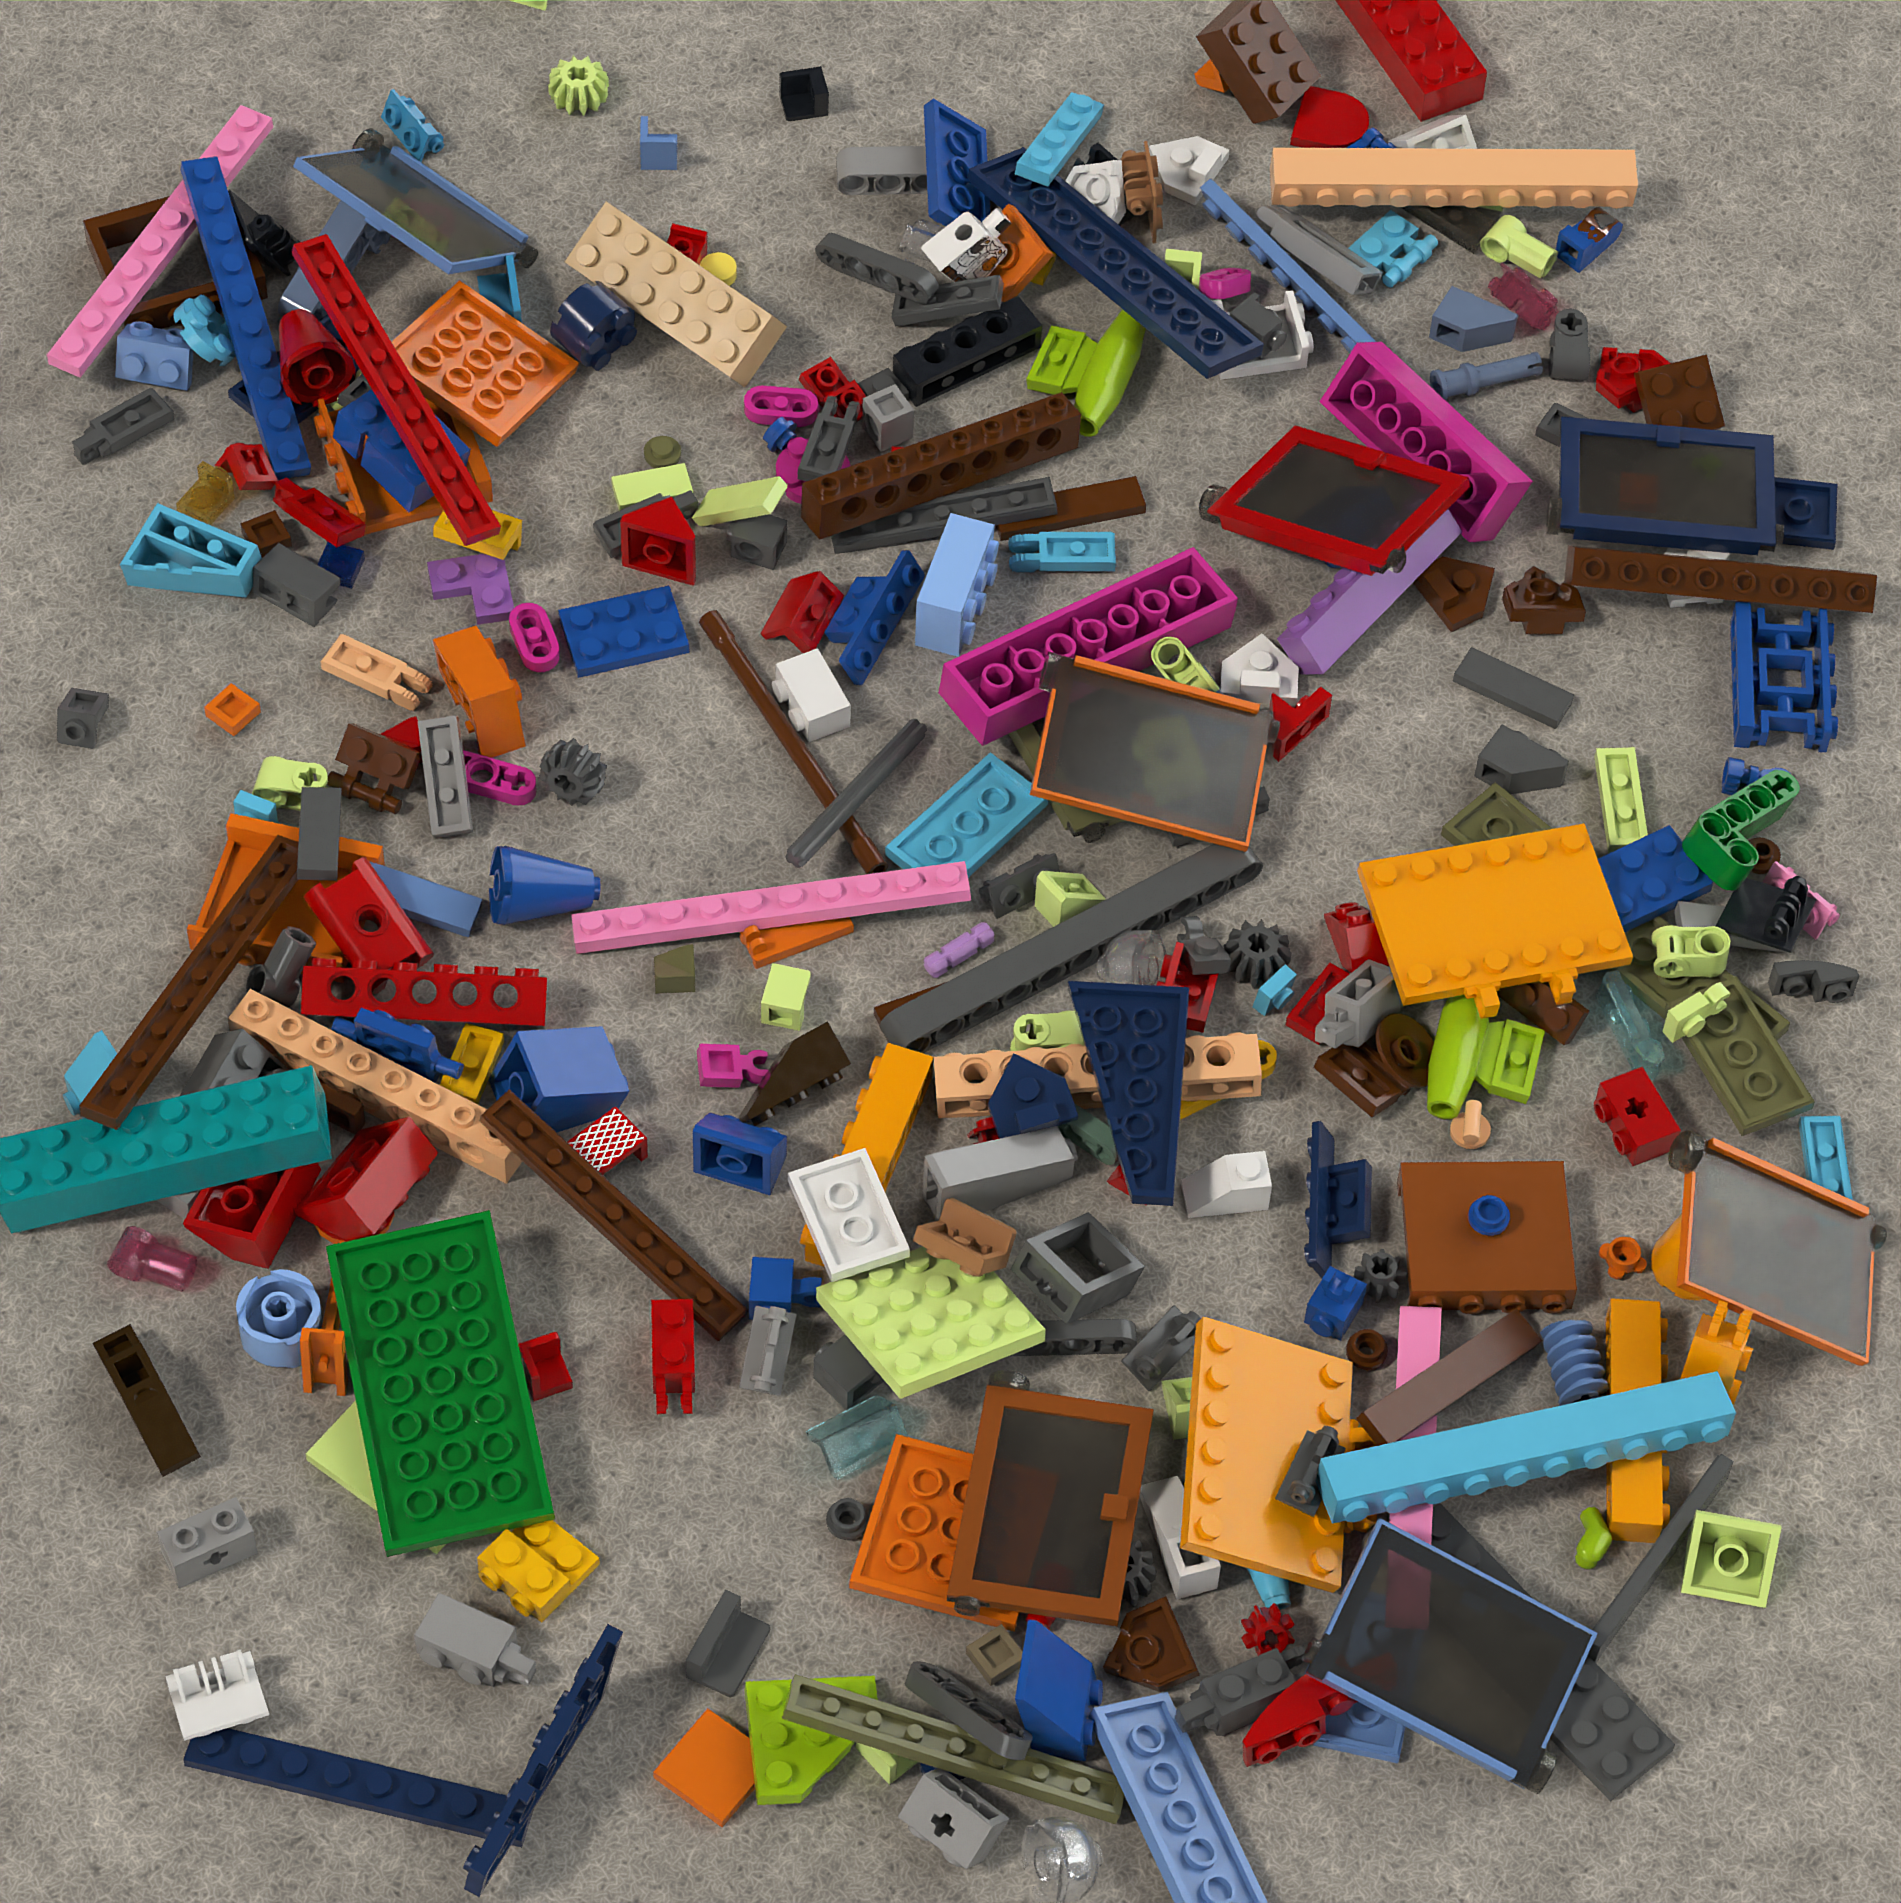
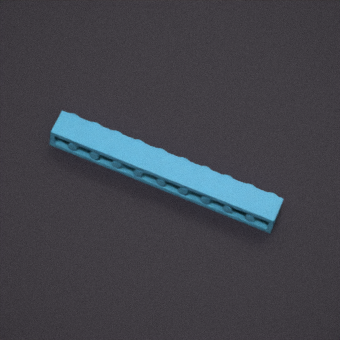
M1716 1371L1324 1457L1320 1459L1315 1482L1332 1524L1342 1521L1358 1522L1369 1515L1383 1512L1398 1513L1414 1505L1423 1503L1438 1504L1450 1497L1464 1494L1471 1496L1479 1495L1488 1489L1504 1485L1515 1487L1535 1478L1544 1476L1555 1478L1571 1470L1585 1467L1596 1469L1607 1462L1625 1458L1627 1460H1636L1648 1453L1661 1450L1676 1451L1685 1445L1702 1441L1707 1443L1716 1442L1729 1435L1736 1411L1719 1373Z

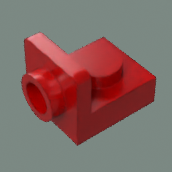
M231 444L225 449L223 455L214 465L218 473H233L240 490H271L275 482L278 481L262 444Z

